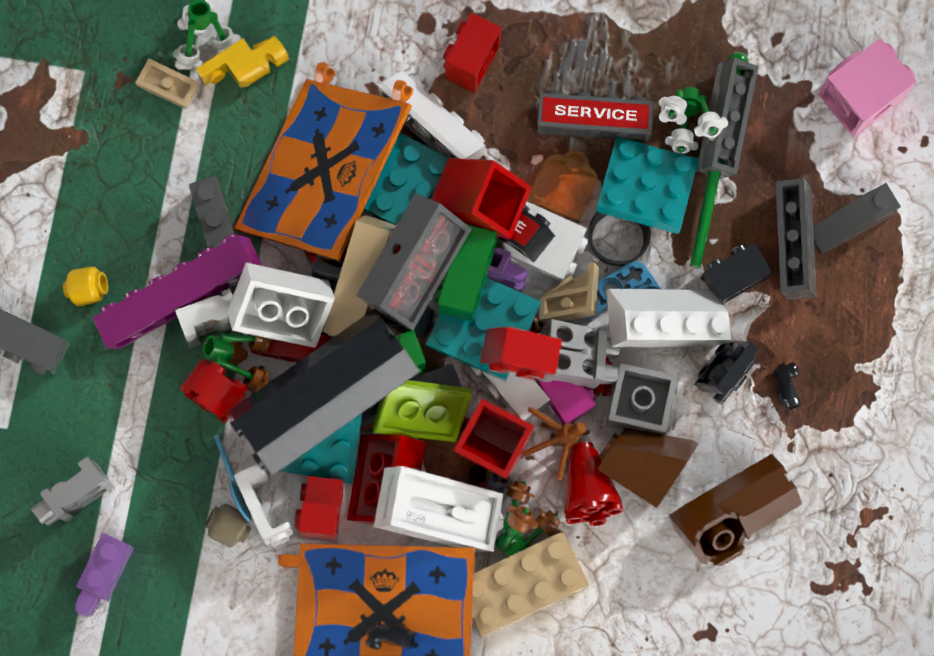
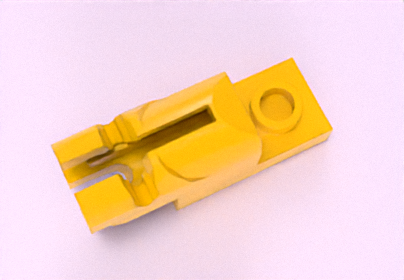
M275 35L253 45L254 49L252 50L242 38L196 68V71L204 86L209 83H218L225 77V73L229 71L239 87L242 88L269 74L268 62L279 67L289 60V55Z

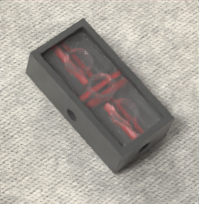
M415 194L356 296L390 320L414 330L472 229L440 203Z

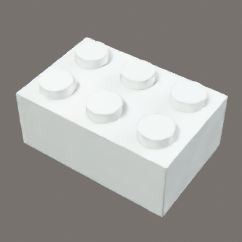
M245 263L227 313L233 331L316 348L335 297L327 280Z

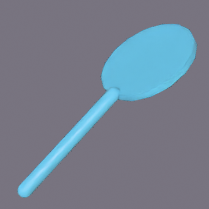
M215 435L214 440L231 480L229 488L234 502L242 516L250 522L253 517L234 478L235 474L219 435Z

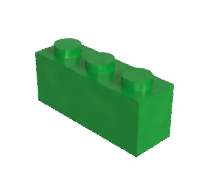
M468 225L472 230L445 274L444 285L438 286L435 302L438 303L439 313L473 322L496 248L497 234L495 231Z

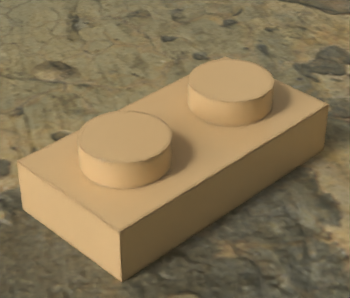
M148 59L136 81L138 87L186 110L189 108L200 87L199 82L151 59Z

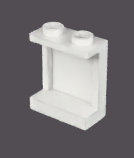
M526 201L525 205L530 208L528 211L530 214L535 216L539 213L551 223L549 229L554 233L555 237L534 263L506 243H504L502 249L511 252L510 262L511 259L557 279V283L560 284L565 278L573 276L577 264L573 263L576 254H583L589 241L585 237L587 228Z
M255 465L235 474L234 478L267 546L272 544L275 548L289 542V536L294 534L289 523H284L272 529L254 489L270 482L265 469L261 470L258 465Z

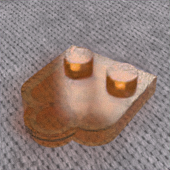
M573 150L564 155L554 154L547 157L531 189L527 202L579 224L597 184V174L589 167L586 155L580 151Z

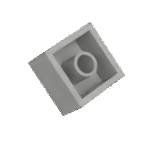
M621 363L618 368V379L615 382L606 425L665 435L678 376Z

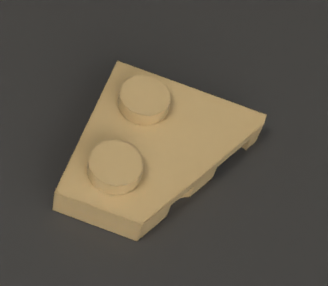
M594 262L587 264L588 270L576 278L572 276L567 277L557 287L549 289L540 296L539 321L543 325H546L551 319L564 322L596 315L599 267Z

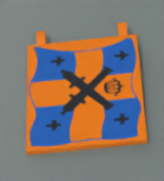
M320 62L315 70V79L305 80L234 229L339 261L353 233L356 220L362 214L412 107L406 101L412 96L413 88L406 86L407 83L405 81L397 80L393 85L392 99L331 85L328 83L334 79L336 71L328 68L329 65L327 63Z
M300 543L299 555L280 554L278 557L279 566L299 568L294 656H471L475 548ZM381 621V624L390 626H407L411 631L416 632V639L411 649L382 642L381 648L374 650L365 644L368 638L366 631L373 623Z

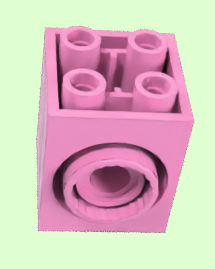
M880 38L861 53L859 51L855 52L839 63L829 73L818 95L854 138L902 102L917 81L912 69L907 65H903L897 58L895 49L889 43L885 44Z

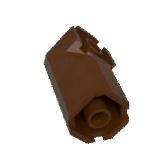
M770 454L686 503L668 516L675 532L702 564L713 562L715 566L722 567L742 555L745 549L743 546L745 538L749 540L753 533L802 505V501L793 481L789 482L785 476L787 471L773 454Z

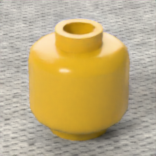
M96 267L74 269L68 273L66 281L63 282V292L65 297L70 298L71 302L76 306L99 303L104 298V295L108 293V280L106 275Z

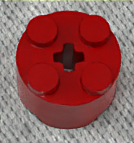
M204 359L203 362H198L179 390L184 392V395L207 413L213 412L217 415L216 419L226 424L232 416L229 410L245 399L248 387L237 379L233 380L229 376L225 377L224 374L227 372L214 361L210 362Z

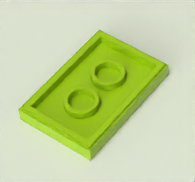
M408 380L380 400L372 425L373 432L456 442L473 393L470 388Z

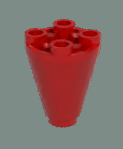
M579 442L571 447L564 509L567 524L589 522L590 526H601L607 523L606 518L624 512L622 499L612 479L598 470L603 460L598 457L600 454L594 448L592 442Z

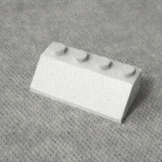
M401 71L378 85L379 96L392 99L393 85L397 80L405 81L407 83L406 86L413 88L412 96L406 101L412 107L404 125L429 148L448 158L480 159L485 154L486 145L484 144V138L475 130L470 132L463 125L464 121L458 114L453 111L449 113L443 108V102L434 93L429 95L422 89V83L414 75L410 74L408 76Z
M606 290L612 347H716L731 340L728 311L711 290Z

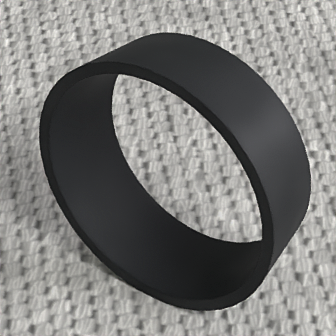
M599 212L594 214L588 227V239L594 254L601 261L613 266H624L637 260L645 253L650 243L651 229L650 226L639 224L643 233V245L636 257L627 261H613L602 256L593 245L592 235L597 223L608 215Z

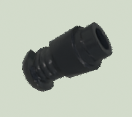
M783 362L772 373V377L775 378L777 383L778 402H781L785 411L795 409L801 405L800 398L791 379L800 374L795 362H790L787 365Z
M376 621L366 631L368 638L365 644L374 650L380 649L382 642L411 649L416 639V632L411 631L407 626H390L381 624V621Z

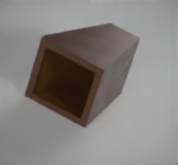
M625 428L620 436L615 433L598 456L603 460L598 470L658 508L699 443L694 440Z

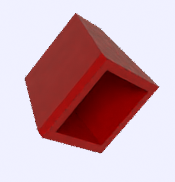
M448 158L431 200L440 203L467 225L495 231L498 237L511 239L532 187L494 160Z
M481 398L454 452L507 479L530 441L534 425Z

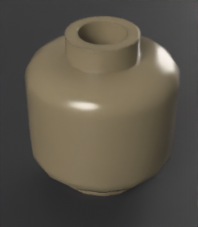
M223 504L220 507L215 506L205 524V527L208 528L209 537L227 547L235 546L238 541L244 543L251 530V527L247 525L248 521L242 516L239 509L229 504Z

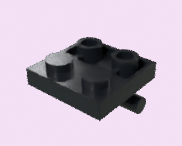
M730 340L721 344L716 349V356L711 363L706 364L699 371V378L694 385L702 392L716 393L713 399L718 404L723 405L733 390L737 391L746 380L747 372L757 361L754 355L758 352L759 348L750 341Z

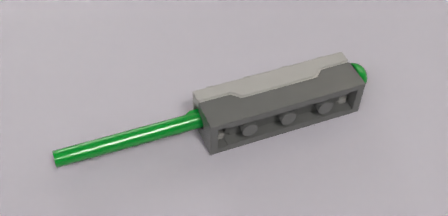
M742 52L732 53L727 61L718 64L709 112L717 113L720 118L725 117L728 121V126L722 129L714 141L703 136L696 171L707 175V184L689 265L693 268H701L719 179L736 175L759 68V66L749 63L748 57Z

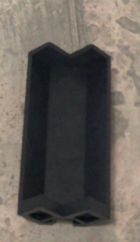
M373 309L230 409L229 412L234 419L230 424L239 437L243 435L246 437L255 451L252 457L262 470L267 467L270 473L274 475L420 371L379 313Z

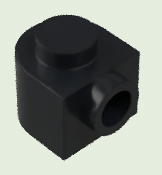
M477 463L472 467L469 475V481L472 486L502 494L511 480L510 475L505 479Z

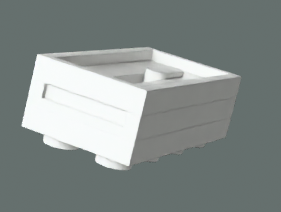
M403 466L385 468L374 527L451 547L475 548V553L493 552L495 539L500 536L503 529L504 517L500 513L503 494Z

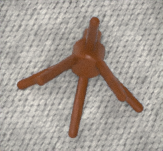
M529 407L528 411L543 421L540 424L542 428L556 432L555 437L523 451L522 455L526 457L558 443L563 447L556 479L561 481L572 444L576 443L580 436L589 435L590 430L586 429L582 422H578L575 425L568 423L561 426L533 407Z

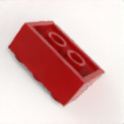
M361 435L347 521L374 525L384 469L403 466L421 471L426 442L403 435Z

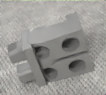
M551 319L544 326L542 335L562 339L556 374L545 375L544 379H539L538 381L550 383L552 380L593 389L599 384H613L617 381L618 367L607 365L605 362L606 357L615 359L619 354L620 347H612L611 338L607 337V330L599 329L597 331L590 327Z
M89 457L84 458L77 463L82 469L79 473L66 482L55 484L51 490L46 488L40 493L44 500L32 507L31 510L42 524L45 523L47 526H51L59 519L65 522L70 521L74 518L71 513L82 510L114 487L98 463Z

